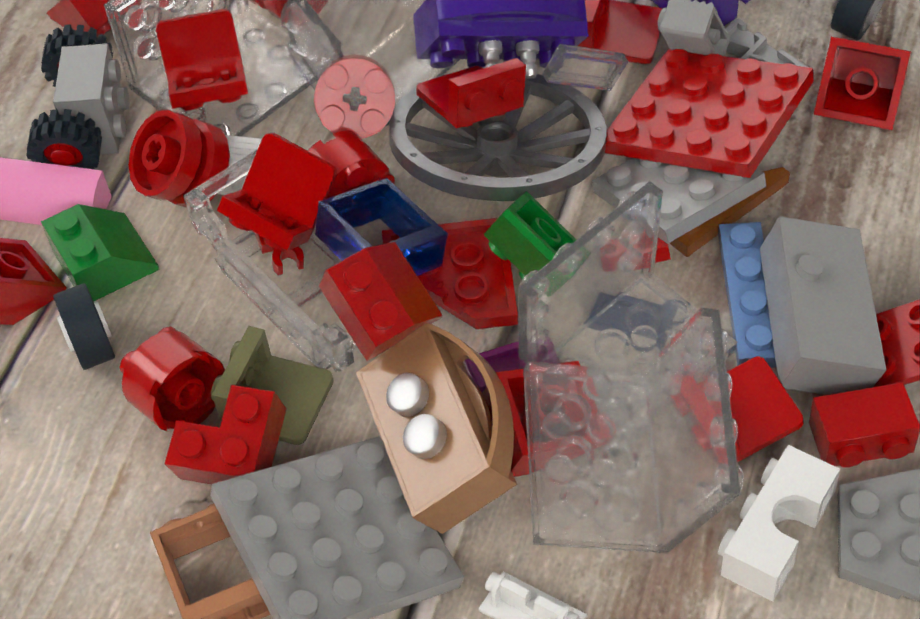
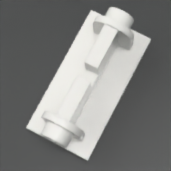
M504 571L500 575L495 572L491 573L485 584V589L489 593L478 609L493 619H586L587 617L586 613Z

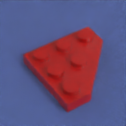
M498 218L382 230L383 244L390 242L397 244L435 304L475 329L519 325L511 262L508 259L503 260L490 249L488 245L489 240L484 236V233Z

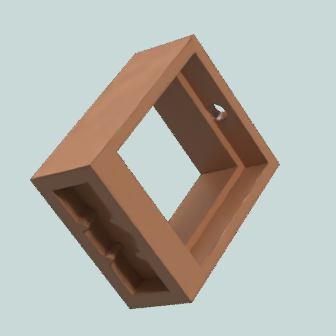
M214 503L206 509L185 518L170 520L162 527L150 532L182 619H262L271 615L253 579H249L192 604L190 603L174 560L230 537Z

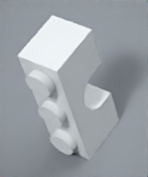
M790 445L786 447L779 460L772 458L762 475L761 483L764 486L758 495L750 493L742 507L740 518L743 521L737 531L730 528L721 541L718 549V554L723 556L721 576L773 602L794 566L799 543L798 540L779 531L775 524L783 520H796L815 529L835 494L840 468Z

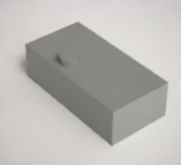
M779 216L760 247L779 381L785 389L825 395L874 387L886 371V365L860 229Z

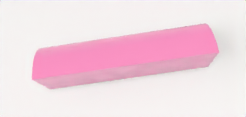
M0 157V220L42 225L41 221L77 204L107 209L112 198L102 170Z

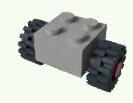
M71 24L64 25L63 32L58 27L53 30L52 35L48 34L46 37L41 70L42 73H45V79L48 82L54 80L55 93L53 104L55 109L50 110V116L43 112L39 115V119L35 118L32 122L26 154L27 159H31L32 162L94 169V167H98L100 154L119 153L120 137L126 136V121L123 113L124 110L129 109V92L126 86L121 87L120 63L118 59H113L111 42L106 43L107 37L103 33L96 37L97 30L92 27L89 32L83 31L84 25L77 24V30H72Z

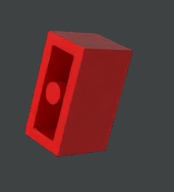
M903 382L813 397L809 426L822 461L833 466L853 467L863 461L880 458L894 460L902 458L909 453H914L920 433V424Z

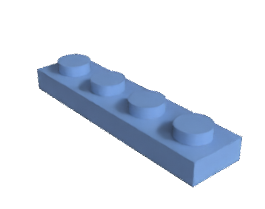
M761 222L719 224L718 238L737 366L753 357L760 356L766 360L770 368L776 367L760 254V247L764 242Z

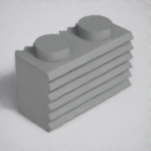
M669 0L667 8H663L660 12L658 30L664 35L665 42H667L671 50L684 49L687 52L703 55L720 54L725 56L730 38L712 2L706 4L705 1L699 3L697 0L693 2L691 0Z

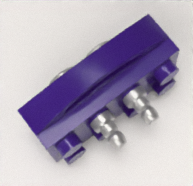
M425 0L413 14L417 59H430V66L432 68L450 67L454 64L453 59H467L468 67L480 66L486 68L498 64L499 59H503V62L518 58L526 64L525 79H532L536 77L538 71L535 64L536 59H539V66L542 68L558 67L562 65V58L574 55L576 53V46L588 37L585 0Z

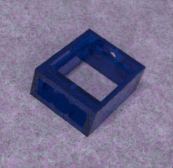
M388 178L319 201L315 235L341 261L364 248L372 247L354 228L381 219L400 237L391 242L397 244L417 276L442 266L448 233Z

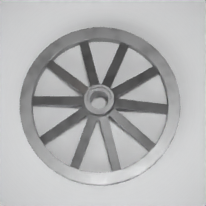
M539 74L535 78L525 79L523 107L507 112L504 121H492L491 118L479 121L480 127L478 130L473 126L456 129L417 96L416 87L397 102L389 121V141L392 153L398 163L409 174L419 181L443 192L478 200L516 201L526 191L535 199L569 189L595 171L604 156L606 147L607 127L598 107L577 89L561 81ZM530 94L558 104L557 107L517 131L516 125ZM425 108L463 137L410 122L419 111ZM571 113L585 127L584 130L532 139ZM408 136L459 150L421 153L411 143ZM588 142L581 153L575 158L536 153ZM477 161L465 173L439 165ZM517 163L554 169L529 175ZM484 174L489 175V176H505V175H509L511 178L484 177L483 175H484Z

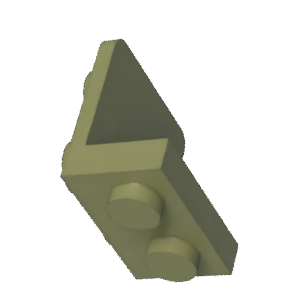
M248 326L241 341L234 343L230 353V362L223 375H219L215 379L211 390V398L215 403L221 422L231 385L274 391L286 407L279 441L301 445L306 441L334 380L329 370L272 356L265 330Z

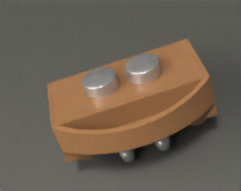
M425 323L356 372L412 518L443 534L517 485L511 471L514 429L507 394L498 375L490 364L466 343L448 331ZM466 359H471L477 365L485 380L492 405L493 426L486 400L479 387L468 375L463 362Z

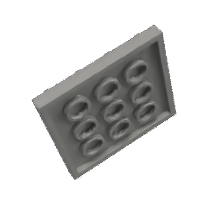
M380 436L217 482L211 486L210 496L273 619H370L461 587L464 576L438 532L412 518Z

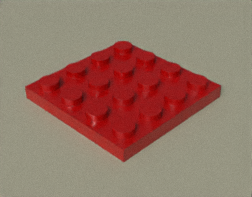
M668 49L607 129L604 153L751 178L813 84V68L796 66L791 63L764 62L753 58L742 59L722 56L720 54L703 55L687 52L684 49Z

